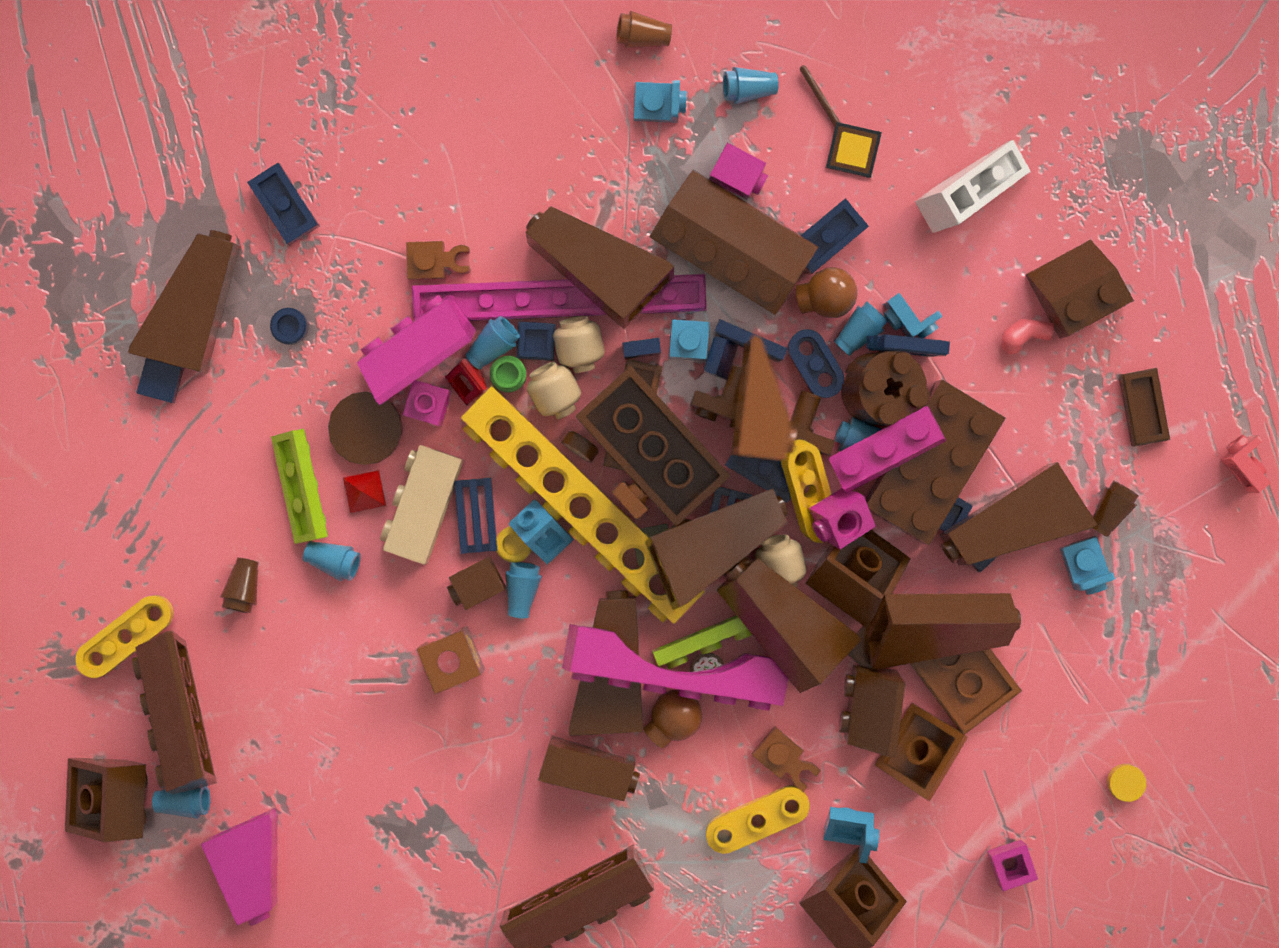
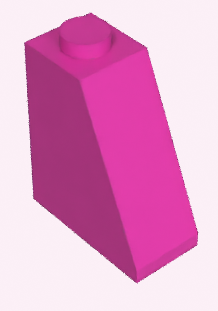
M275 808L215 834L201 843L236 925L248 921L249 925L252 926L270 917L268 911H271L277 904L278 814Z

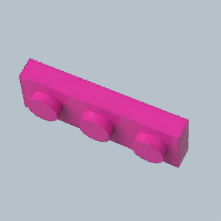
M926 406L828 459L844 491L848 493L946 442V439L931 409Z

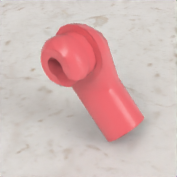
M1027 318L1019 319L1004 330L1001 337L1003 340L1001 347L1008 354H1016L1020 352L1021 345L1025 344L1030 338L1050 341L1053 335L1054 324Z

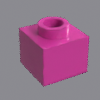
M1022 840L987 851L997 884L1002 891L1038 880L1027 844ZM1015 857V865L1012 868H1005L1004 860Z

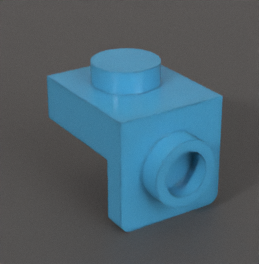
M900 293L883 304L887 309L883 314L888 323L895 331L901 329L906 337H914L916 335L919 338L927 337L939 328L935 322L943 317L938 310L920 322Z
M830 807L824 826L823 840L859 845V862L867 863L870 851H877L879 843V829L874 828V813L856 811L851 808Z

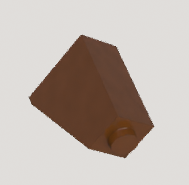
M552 735L538 781L625 801L627 792L634 794L640 772L634 771V760Z

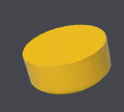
M511 526L503 529L496 538L497 553L507 562L516 563L523 561L532 551Z
M1131 764L1117 765L1108 775V789L1114 797L1121 801L1133 802L1139 799L1146 790L1145 775L1140 769Z

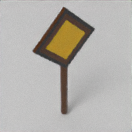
M802 65L800 67L801 73L835 126L826 168L871 178L882 132L841 123L808 68Z

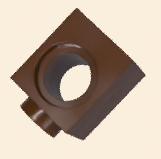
M491 556L450 576L449 580L452 584L447 586L455 605L462 604L465 610L507 589Z

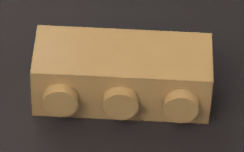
M419 445L418 451L411 450L404 471L410 472L406 485L398 486L392 503L393 506L398 507L393 521L387 519L380 540L385 542L384 551L424 565L428 564L455 488L454 482L457 481L464 462L463 459L423 445Z

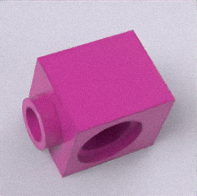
M727 142L709 179L726 190L748 200L751 192L759 195L768 177L767 174L762 172L766 162Z
M415 380L412 382L403 415L442 427L452 391Z
M842 487L809 508L815 521L812 523V527L817 537L822 542L827 541L839 549H842L876 527L865 497L854 490L847 493Z

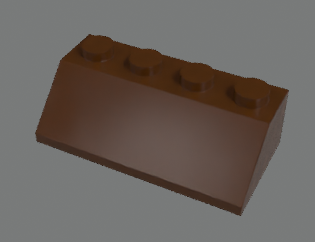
M694 169L672 198L649 236L774 315L781 309L818 249V246Z
M174 631L164 632L136 646L137 657L132 659V664L137 680L142 679L145 693L140 694L143 713L145 716L150 715L153 729L148 730L149 744L153 752L158 751L160 765L155 767L157 781L160 788L165 787L167 793L174 795L217 784L186 641Z
M633 844L505 910L500 928L514 948H552L551 943L563 937L566 941L578 937L585 932L584 926L596 920L598 924L611 920L618 915L617 909L627 904L635 907L644 903L651 897L649 893L654 891V883Z

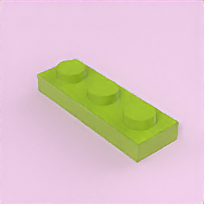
M293 430L272 436L271 440L294 543L298 544L328 537L326 518L321 507L318 482L314 475L310 457V446L306 439L305 430Z
M735 615L652 651L658 667L666 664L667 668L671 669L687 662L686 655L700 650L701 654L704 655L721 648L720 641L734 636L735 640L738 641L752 634L738 616Z

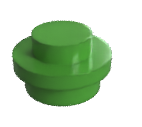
M502 356L492 364L490 380L498 390L514 392L525 383L526 368L518 358Z

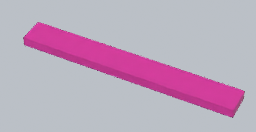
M705 274L674 275V278L640 314L707 311ZM568 279L412 286L413 320L424 313L420 307L436 295L444 299L449 294L469 321L495 320L499 316L508 320L607 315Z

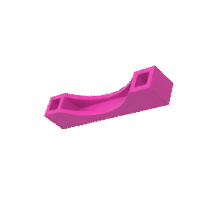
M569 624L562 663L563 669L573 672L572 679L594 682L595 676L608 678V685L630 688L631 682L644 684L643 690L665 694L666 687L679 689L678 696L692 699H701V693L714 695V702L735 705L736 699L749 700L748 707L770 711L771 704L784 706L788 678L771 657L744 653L731 662L712 669L694 672L670 671L656 667L641 659L626 647L614 632Z

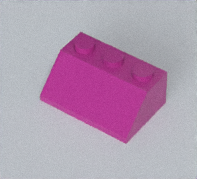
M450 294L444 299L436 295L420 307L424 312L413 321L409 316L403 318L390 328L394 334L382 342L377 337L361 349L364 355L358 360L357 364L379 405L472 340L476 330Z

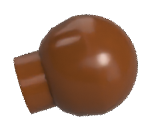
M828 267L816 272L808 283L796 285L797 302L802 314L815 311L818 315L825 318H838L847 314L854 307L857 300L858 291L855 280L848 272L836 267Z
M679 690L665 692V694H662L657 699L652 708V720L643 728L646 735L662 749L672 740L681 741L694 735L702 722V709L697 699L678 696Z

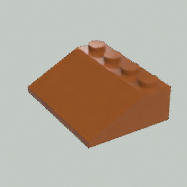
M752 336L744 344L731 455L786 460L787 453H794L796 429H790L791 420L761 336Z

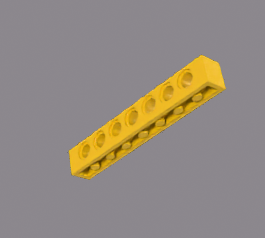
M493 386L461 417L466 423L462 428L464 432L477 444L483 439L493 449L489 456L504 470L510 465L519 474L515 481L530 495L537 491L546 500L542 507L558 521L563 516L572 525L568 532L581 545L585 546L588 542L599 551L595 558L608 571L611 572L616 568L622 573L625 578L621 583L635 597L642 593L652 602L648 609L662 623L669 619L675 624L705 593L703 590L684 606L672 610L666 593L656 594L652 592L649 582L658 573L645 544L649 537ZM505 420L511 426V435L507 440L500 442L493 438L491 428L495 422ZM527 445L534 447L538 453V460L531 467L522 466L517 458L519 450ZM551 471L561 473L565 480L563 489L557 493L548 491L544 486V478ZM576 497H585L591 503V512L585 518H577L570 511V504ZM605 522L614 524L618 530L616 540L608 544L601 542L596 535L598 526ZM630 548H637L644 554L642 566L636 569H630L625 566L622 559L625 551Z

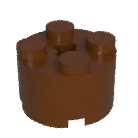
M899 351L870 352L857 357L848 365L845 372L847 373L845 382L841 386L842 400L850 415L862 422L876 426H890L922 409L927 404L930 395L924 371L919 363L907 352Z

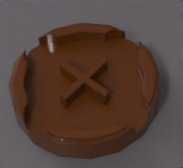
M370 392L354 393L341 400L331 412L328 424L330 442L336 452L349 462L361 465L379 463L391 456L399 444L403 431L401 416L393 403L386 400L379 405Z

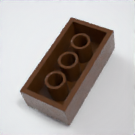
M631 366L575 416L675 526L680 524L731 477Z
M943 379L934 383L929 392V400L922 408L928 406L931 409L946 442L879 476L865 498L871 513L926 545H930L1006 419Z

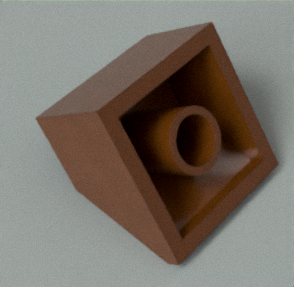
M1092 240L1079 245L1026 274L1050 322L1054 324V329L1060 339L1076 333L1134 301L1117 268Z
M870 530L842 549L830 544L805 584L865 627L875 617L884 594L893 593L911 558L873 530Z
M853 665L852 675L846 674L844 696L849 697L848 710L841 711L839 732L844 733L848 745L896 758L906 685L897 670L873 669Z
M68 758L65 831L101 842L143 838V827L146 822V812L144 809L145 789L148 783L146 764L120 759Z
M857 847L819 878L800 900L799 904L836 948H871L876 944L907 901L870 857H868L867 863L859 862V847Z

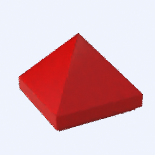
M466 359L460 361L445 376V379L466 406L487 389L482 371L474 367Z
M379 470L343 477L350 513L387 506Z

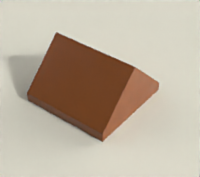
M911 703L900 723L896 758L880 755L875 766L926 800L931 801L968 737L948 723Z

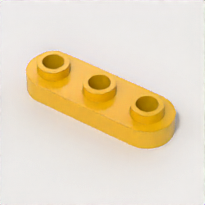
M796 440L794 453H787L786 460H781L782 468L802 534L816 543H824L813 530L812 523L814 519L809 508L830 496L831 490L818 448L805 440ZM800 453L799 460L795 462L797 455ZM809 485L808 492L804 494V489Z
M151 595L141 599L78 649L75 657L78 670L89 678H98L108 674L134 654L136 646L154 638L171 624L174 616L171 603L165 597L159 595ZM152 607H157L161 611V617L158 620H154L150 616ZM124 629L129 630L132 634V639L129 643L124 642L121 638V632ZM94 652H99L103 656L101 665L93 662L92 655Z
M788 785L711 819L705 832L707 843L711 849L721 854L736 851L804 820L810 809L809 799L806 793L796 786ZM787 801H797L798 808L794 812L786 811L785 804ZM762 815L765 818L764 824L759 827L753 826L751 824L752 817ZM723 829L729 830L731 832L730 839L728 841H720L717 838L719 831Z

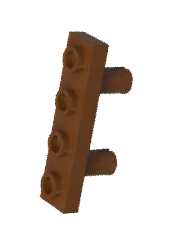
M732 365L721 396L717 395V397L695 390L690 406L697 408L695 415L714 422L717 416L731 421L729 427L734 429L741 367ZM801 391L790 419V429H796V440H805L816 446L820 454L830 455L835 441L813 433L814 430L811 429L821 397Z

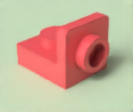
M1243 434L1226 447L1229 452L1220 460L1248 493H1260L1271 482L1265 476L1267 470L1263 464L1254 456L1249 457L1248 454L1261 444L1263 440L1259 435L1246 437Z

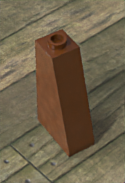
M552 206L544 213L538 212L526 226L527 244L623 329L674 278V266L669 261Z
M210 230L209 236L199 233L196 235L130 344L128 353L207 374L240 250L239 245L231 242L232 235L215 230Z
M1055 462L1045 465L939 535L944 541L941 544V548L947 558L952 563L957 562L960 566L970 565L1093 528L1097 523L1059 463Z
M770 489L651 536L645 541L672 610L678 609L691 601L787 523L785 518L788 514L787 508L781 496H776L774 490Z
M758 558L745 565L741 561L724 573L723 576L727 580L716 590L799 693L822 684L862 640L857 633Z
M628 590L607 591L606 598H599L592 628L614 632L626 647L639 656L636 597H628ZM595 676L594 682L580 681L569 725V736L643 732L641 683L631 682L630 688L608 685V678Z
M1011 593L884 594L866 635L865 642L872 668L883 669L1009 646L1015 632L1021 626V614L1015 608Z

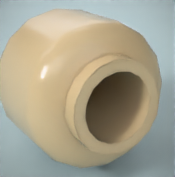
M576 316L562 320L560 327L553 334L559 363L563 366L573 367L576 373L594 369V362L600 360L605 354L600 326L594 321H589L588 316Z
M550 362L530 374L531 380L527 385V392L541 415H555L557 419H561L576 410L574 404L580 399L581 389L567 366Z
M783 534L769 537L755 552V559L761 560L795 587L798 586L797 582L806 575V564L801 545L796 540L790 539L788 535Z

